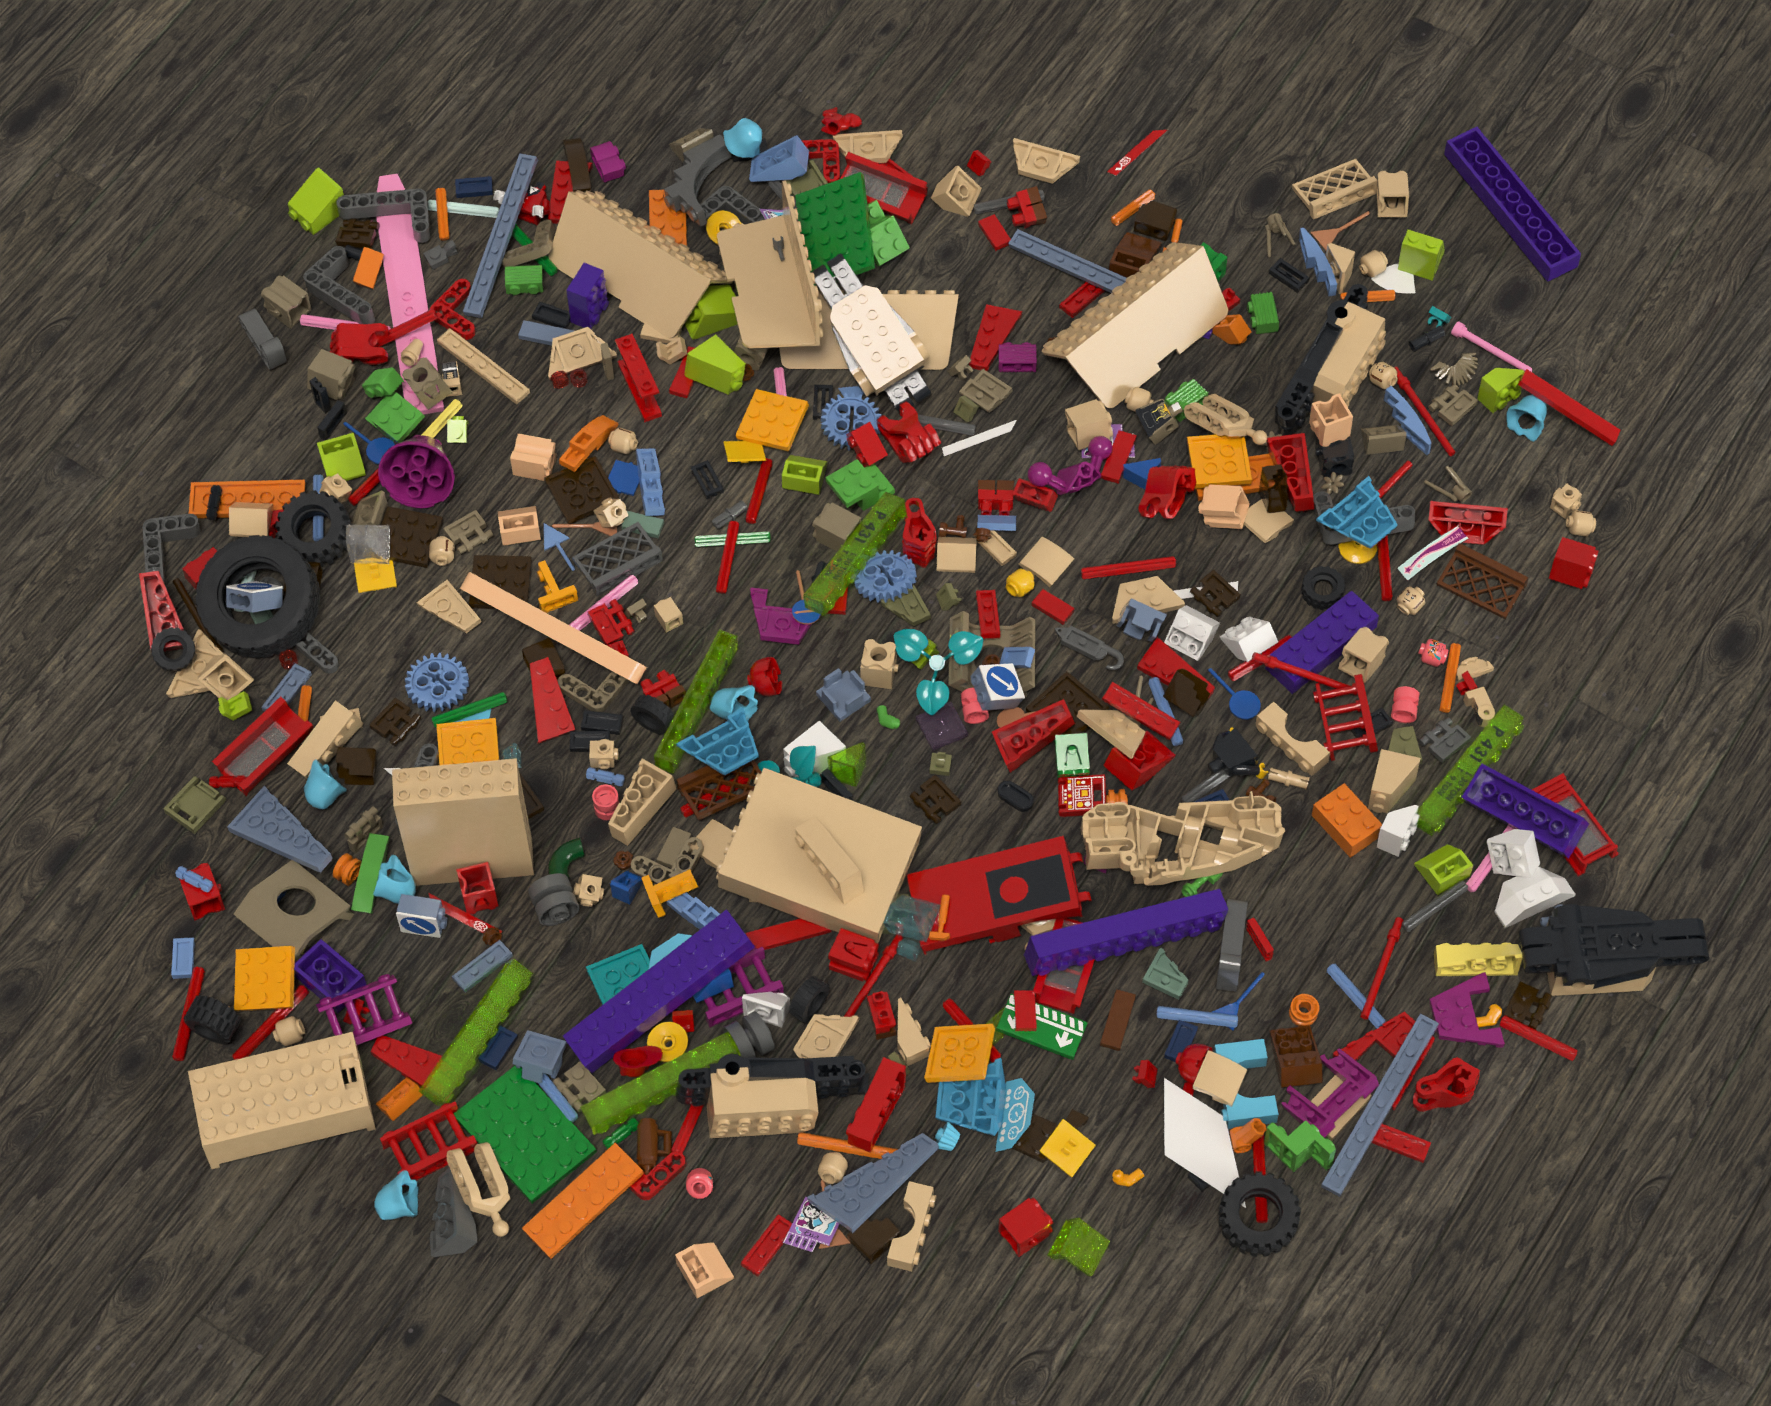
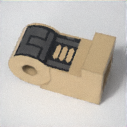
M457 361L442 363L443 380L449 388L458 387L447 397L462 395Z
M1480 687L1465 692L1463 701L1466 707L1472 706L1476 714V723L1481 727H1489L1493 722L1495 710L1485 688Z

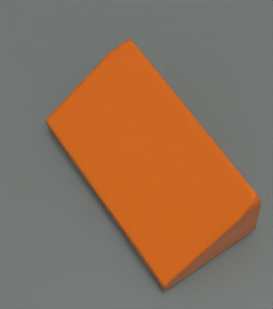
M364 247L353 282L356 285L373 289L384 254Z
M406 1077L378 1101L376 1106L389 1119L394 1121L422 1097L423 1092L415 1082Z

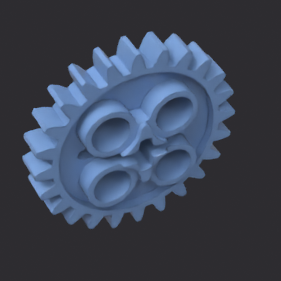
M852 392L851 397L844 393V398L838 394L837 401L831 398L830 404L826 403L825 409L822 410L823 416H821L820 420L822 422L821 429H824V435H828V441L834 439V446L840 443L841 449L845 445L848 447V450L851 449L846 435L849 433L851 407L854 408L852 430L871 422L875 432L880 434L876 420L881 417V414H878L879 408H874L875 402L868 403V397L863 400L862 394L855 397L854 392Z
M884 550L881 555L876 552L874 557L869 554V560L862 559L863 564H858V569L854 570V583L858 593L863 594V598L869 596V601L876 598L877 603L881 599H884V602L887 603L888 598L895 601V596L902 598L901 593L908 594L907 588H913L912 583H916L915 577H917L912 559H908L906 554L901 557V552L894 555L893 550L889 554H886Z
M431 653L429 659L423 656L424 661L416 660L417 666L411 665V671H407L408 677L405 678V688L408 691V697L412 699L413 704L417 703L418 708L424 705L425 711L432 707L433 712L437 708H440L441 712H443L444 706L451 709V703L458 705L457 699L463 700V694H467L466 687H469L468 673L466 667L462 666V662L456 661V657L450 660L449 654L442 658L441 653L437 657H434L433 653Z

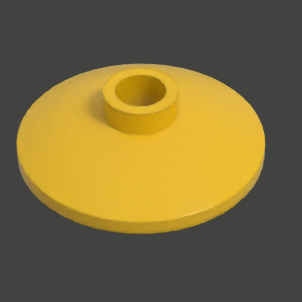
M717 211L708 218L706 231L709 238L718 244L717 234L720 232V228L730 229L737 223L741 224L735 214L729 211Z
M1355 541L1339 543L1341 556L1354 564H1364L1371 561L1377 552V544L1372 548L1357 545Z
M663 1022L651 1030L647 1039V1046H656L662 1050L663 1057L660 1061L672 1062L679 1059L685 1053L688 1046V1036L679 1024ZM672 1041V1046L666 1047V1043Z

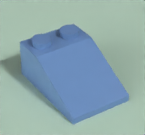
M796 135L756 155L751 161L749 180L751 182L792 180L803 176L807 172L808 148Z

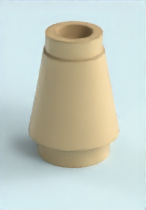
M413 339L401 352L400 359L405 365L413 366L418 362L423 342L419 339Z

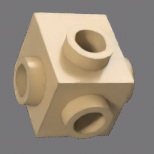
M337 473L332 477H326L322 481L319 493L321 491L327 492L329 496L333 495L339 502L344 503L348 500L352 488Z
M1566 484L1562 489L1558 488L1555 491L1550 508L1566 519L1572 511L1578 510L1581 506L1582 494L1575 487Z
M607 498L601 502L602 505L594 510L602 527L618 526L628 516L626 505L620 499Z
M607 739L590 741L589 759L591 768L608 769L615 767V760L619 758L618 748H615L614 741Z
M584 874L579 877L578 883H575L573 893L576 895L577 902H581L580 905L592 907L599 900H602L604 888H601L602 878Z

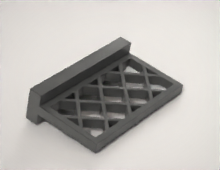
M639 522L572 557L574 563L591 585L596 597L616 587L630 575L636 576L663 561L661 549L653 543ZM636 529L641 533L640 538L629 537L630 533ZM619 539L625 542L623 547L613 546L614 541ZM628 541L638 543L636 550L626 548ZM641 544L651 547L647 552L639 551ZM601 548L608 549L607 556L596 555L597 550ZM611 550L621 552L620 559L610 557ZM624 553L635 554L634 559L630 561L623 560ZM585 557L592 558L590 565L581 564L579 560ZM594 560L605 561L603 568L593 566ZM608 562L618 563L617 568L613 570L606 569ZM591 571L602 572L601 576L595 580L590 576Z

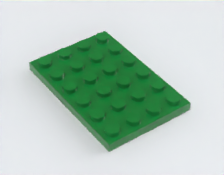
M861 172L795 195L798 221L801 223L802 230L800 234L804 235L805 245L803 247H807V260L811 261L812 271L824 264L831 276L834 277L826 262L840 253L855 275L875 269L864 175Z
M516 1065L454 1113L458 1123L470 1136L474 1135L477 1144L485 1142L490 1144L502 1172L531 1204L597 1153L596 1148L566 1118L535 1082L522 1078V1068H516Z

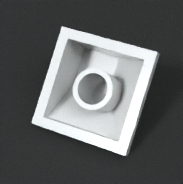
M779 992L743 994V1014L746 1016L756 1011L765 1023L782 1028L789 1012L790 998Z

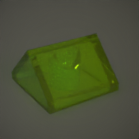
M864 742L827 757L828 769L841 783L857 787L866 765Z

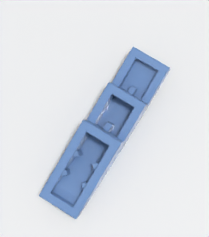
M1300 228L1299 242L1306 269L1314 268L1317 282L1325 281L1328 296H1335L1337 282L1325 254L1305 228Z
M1392 386L1388 387L1385 391L1384 401L1393 408L1392 417L1406 431V438L1428 455L1432 443L1424 425L1408 402Z
M636 449L638 476L645 516L664 515L663 490L660 482L661 473L655 449Z
M687 892L667 901L668 906L698 929H702L720 915L711 906L708 908L698 898L691 897Z

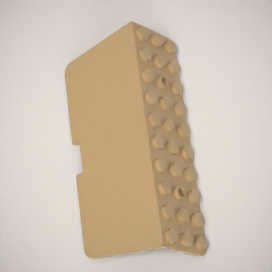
M786 180L782 181V216L722 230L717 234L727 282L735 281L738 296L732 297V303L742 344L746 348L819 346L820 338L823 337L822 327L819 326V324H822L821 312L819 313L822 310L821 299H817L819 294L817 286L813 285L815 284L814 273H810L812 271L811 261L807 260L808 250L807 247H803L805 245L804 235L800 234L802 232L801 223L797 221V208L793 209L795 207L794 197L790 196L792 194L790 183L787 184ZM780 236L783 237L784 261L780 260L778 251L773 248V238L775 241H780Z
M579 190L576 192L568 191L548 258L555 264L557 269L573 279L583 263L604 270L607 292L621 300L619 308L639 321L645 322L667 338H673L678 334L711 283H733V281L727 282L725 270L721 271L718 269L717 264L705 261L704 257L698 253H692L689 251L690 248L688 246L676 243L675 238L669 235H663L659 228L650 227L647 225L646 220L634 217L633 212L630 210L621 209L618 207L619 204L617 202L605 199L604 194L595 191V193Z
M1176 242L1169 244L1166 247L1167 249L1155 255L1149 264L1141 266L1139 272L1129 276L1124 284L1115 287L1109 296L1098 301L1099 304L1085 311V315L1081 318L1074 320L1069 328L1060 331L1054 340L1045 343L1042 353L1047 356L1066 359L1096 397L1102 400L1104 407L1114 408L1126 398L1129 389L1133 390L1134 387H1140L1161 369L1157 363L1173 350L1181 354L1227 316L1228 307L1204 246Z
M818 290L819 297L817 299H821L822 310L819 311L822 315V324H819V326L822 327L823 331L820 345L779 347L781 363L788 369H849L831 326L830 317L832 310ZM888 290V294H882L887 303L914 330L926 348L930 357L924 360V368L922 369L940 370L947 367L959 294H955V290H944V294H936V290H925V294H918V290H906V294H899V290Z

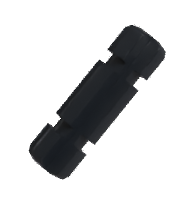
M213 485L210 490L211 494L209 495L208 509L206 511L208 520L217 519V511L222 493L221 486Z

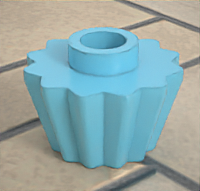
M949 1122L943 1128L940 1127L935 1135L939 1149L948 1151L954 1149L960 1137V1133Z

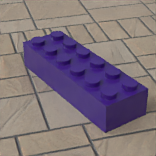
M1350 591L1270 655L1277 657L1279 661L1319 674L1343 655V648L1360 628L1367 627L1371 631L1377 628L1379 615L1353 591ZM1265 667L1292 694L1310 681L1307 678L1278 668Z
M1482 763L1461 797L1467 804L1513 829L1534 831L1535 841L1567 858L1571 856L1589 825L1583 817Z

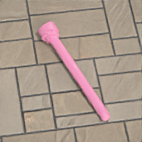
M1458 321L1451 331L1453 336L1457 338L1464 337L1523 371L1528 369L1532 372V368L1467 331L1463 323Z

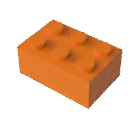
M1345 783L1313 805L1312 817L1350 858L1379 838L1382 823Z

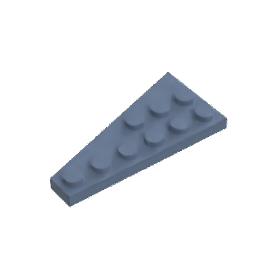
M265 786L227 826L229 832L320 873L333 859L331 853L319 841L315 840L311 833L302 826L285 806L283 807L279 803L278 799Z
M922 1133L902 1144L900 1149L891 1154L888 1152L882 1155V1159L872 1163L871 1161L844 1176L841 1182L833 1186L830 1184L824 1188L823 1192L817 1195L812 1194L807 1199L809 1203L853 1233L939 1149L938 1143Z

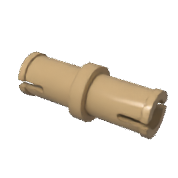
M1272 767L1268 776V780L1284 783L1288 787L1289 785L1300 787L1305 790L1310 778L1293 774L1292 771L1285 772L1273 769Z

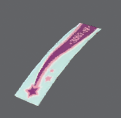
M1457 526L1428 544L1397 569L1408 581L1428 564L1459 543L1467 540L1468 537Z

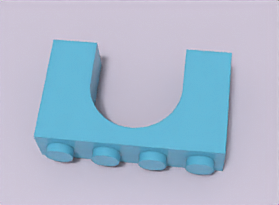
M1264 1039L1218 1044L1214 1047V1053L1236 1062L1245 1069L1266 1066L1268 1057ZM1237 1094L1233 1106L1223 1104L1224 1109L1221 1110L1223 1121H1226L1228 1129L1244 1126L1253 1118L1260 1119L1264 1124L1277 1123L1279 1115L1275 1095L1247 1098Z

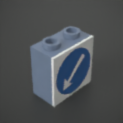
M258 581L226 586V601L229 608L258 612L281 608L282 586Z
M1013 663L980 665L970 676L982 711L1016 708L1025 698Z
M401 894L396 912L400 931L440 938L442 929H446L447 926L445 908L442 907L441 900Z

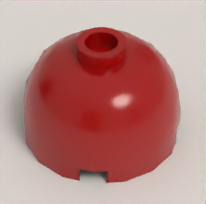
M774 657L759 659L753 663L750 669V675L747 676L748 684L754 686L755 691L759 695L773 696L780 694L782 691V680L778 682V675L781 674V671Z
M1196 1043L1188 1045L1182 1053H1178L1176 1064H1178L1180 1076L1186 1082L1194 1084L1208 1050L1213 1052L1212 1047Z

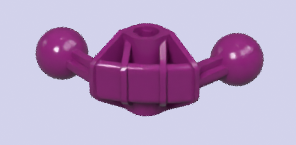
M1096 436L1088 445L1089 454L1092 456L1090 463L1081 462L1059 470L1056 477L1052 475V470L1046 463L1036 462L1028 470V479L1035 486H1051L1056 489L1059 495L1073 493L1081 488L1091 486L1094 481L1101 478V473L1099 472L1102 460L1108 458L1112 453V443L1104 436Z

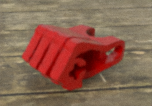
M339 323L331 334L330 352L352 362L357 360L368 365L385 363L388 361L387 351L382 347L374 346L380 340L388 337V327L382 323Z
M907 401L900 404L899 411L902 419L891 420L882 415L876 420L878 430L889 442L903 463H911L917 458L923 457L926 453L931 452L934 449L933 447L941 444L933 426L927 424L923 428L918 420L917 411Z
M1154 466L1150 468L1145 493L1139 504L1141 516L1153 518L1159 512L1163 518L1173 519L1184 503L1185 493L1187 491H1194L1197 483L1195 468L1186 466Z
M910 498L905 503L906 517L902 539L903 555L906 554L908 559H912V563L926 568L935 557L936 529L925 514L921 499ZM912 504L919 507L917 512H911L910 506ZM920 532L922 535V541L919 538Z
M1453 1058L1435 1074L1419 1079L1416 1083V1092L1413 1095V1106L1418 1111H1427L1438 1107L1463 1105L1469 1102L1478 1084L1480 1070L1466 1063L1461 1058ZM1452 1084V1088L1450 1091L1448 1090V1087ZM1422 1085H1428L1424 1089L1421 1088ZM1418 1099H1428V1102L1426 1104H1420L1418 1102Z

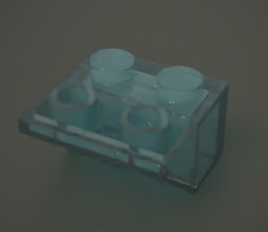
M902 895L890 905L883 923L889 933L927 942L940 904Z

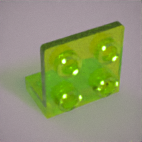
M1079 1217L1068 1219L1062 1226L1048 1256L1053 1260L1065 1258L1086 1275L1092 1276L1110 1241Z

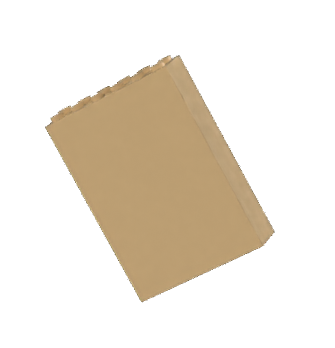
M517 758L392 770L393 806L410 873L416 886L459 882L456 869L485 862L489 864L492 879L534 875L532 837Z
M763 768L762 773L756 775L754 791L750 790L748 794L746 809L742 808L739 826L735 825L731 837L733 838L731 844L727 843L725 847L724 861L720 860L716 872L718 873L716 879L718 880V887L838 933L843 928L873 939L878 943L919 845L922 827ZM816 816L861 872L864 893L845 905L820 873L814 862L808 858L804 848H800L795 841V828Z

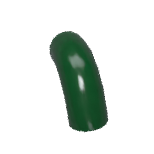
M580 838L562 844L552 854L548 864V875L560 873L565 874L569 879V865L574 860L584 857Z

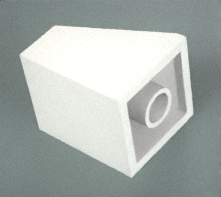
M820 721L783 749L784 770L790 777H799L795 774L796 770L790 765V753L793 748L798 746H816L813 772H817L819 775L827 768L830 771H834L846 766V746Z

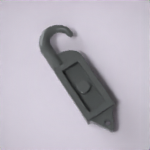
M1071 625L1069 628H1055V632L1060 638L1062 645L1093 660H1101L1109 654L1115 657L1118 662L1113 666L1107 665L1106 668L1117 670L1122 667L1124 663L1122 653L1106 645L1105 642Z

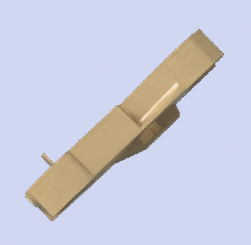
M1252 791L1249 796L1236 797L1228 801L1179 803L1176 816H1166L1128 805L1124 802L1098 804L1084 814L1080 828L1086 845L1085 863L1087 870L1121 868L1124 871L1131 872L1134 884H1145L1147 886L1164 885L1174 881L1201 878L1236 870L1277 849L1285 832V828L1281 824V807L1263 796H1253ZM1203 826L1223 831L1219 845L1200 840ZM1157 831L1179 837L1175 853H1178V860L1168 861L1164 859V861L1155 862L1162 839L1156 835Z

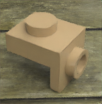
M678 337L666 345L660 341L656 343L657 356L668 364H672L687 355L685 339L682 337Z

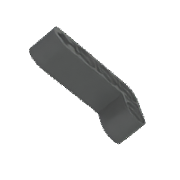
M255 308L238 316L242 328L269 370L287 362L278 337H273Z

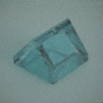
M513 743L503 751V760L517 758L518 768H521V750L517 743Z
M904 938L898 943L897 954L916 962L922 948L919 943Z

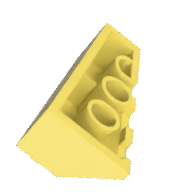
M1443 943L1436 945L1434 951L1436 976H1477L1483 972H1486L1487 976L1518 975L1522 961V952L1519 945L1511 943L1494 945L1491 943H1482L1480 945H1471L1470 943L1451 945Z

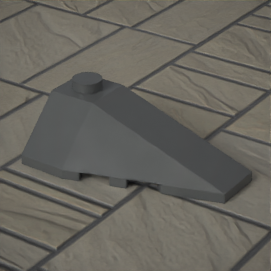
M449 1167L438 1177L435 1201L438 1202V1208L436 1213H433L432 1220L436 1221L435 1229L430 1233L431 1256L433 1257L465 1253L477 1243L475 1221L469 1206L463 1201Z

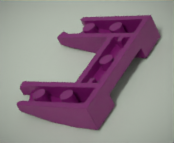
M1340 1048L1337 1049L1339 1053L1337 1057L1328 1060L1325 1054L1320 1056L1322 1063L1343 1081L1328 1098L1317 1107L1289 1085L1286 1091L1288 1094H1291L1288 1104L1282 1102V1107L1300 1124L1306 1120L1310 1125H1315L1324 1138L1335 1128L1334 1122L1361 1096L1365 1099L1379 1086L1377 1077Z

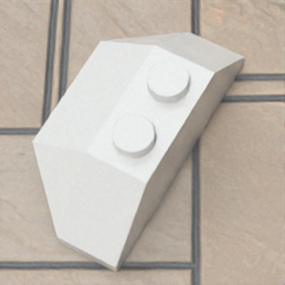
M1538 867L1531 878L1516 876L1503 882L1495 914L1504 928H1507L1574 897L1575 893L1565 878Z

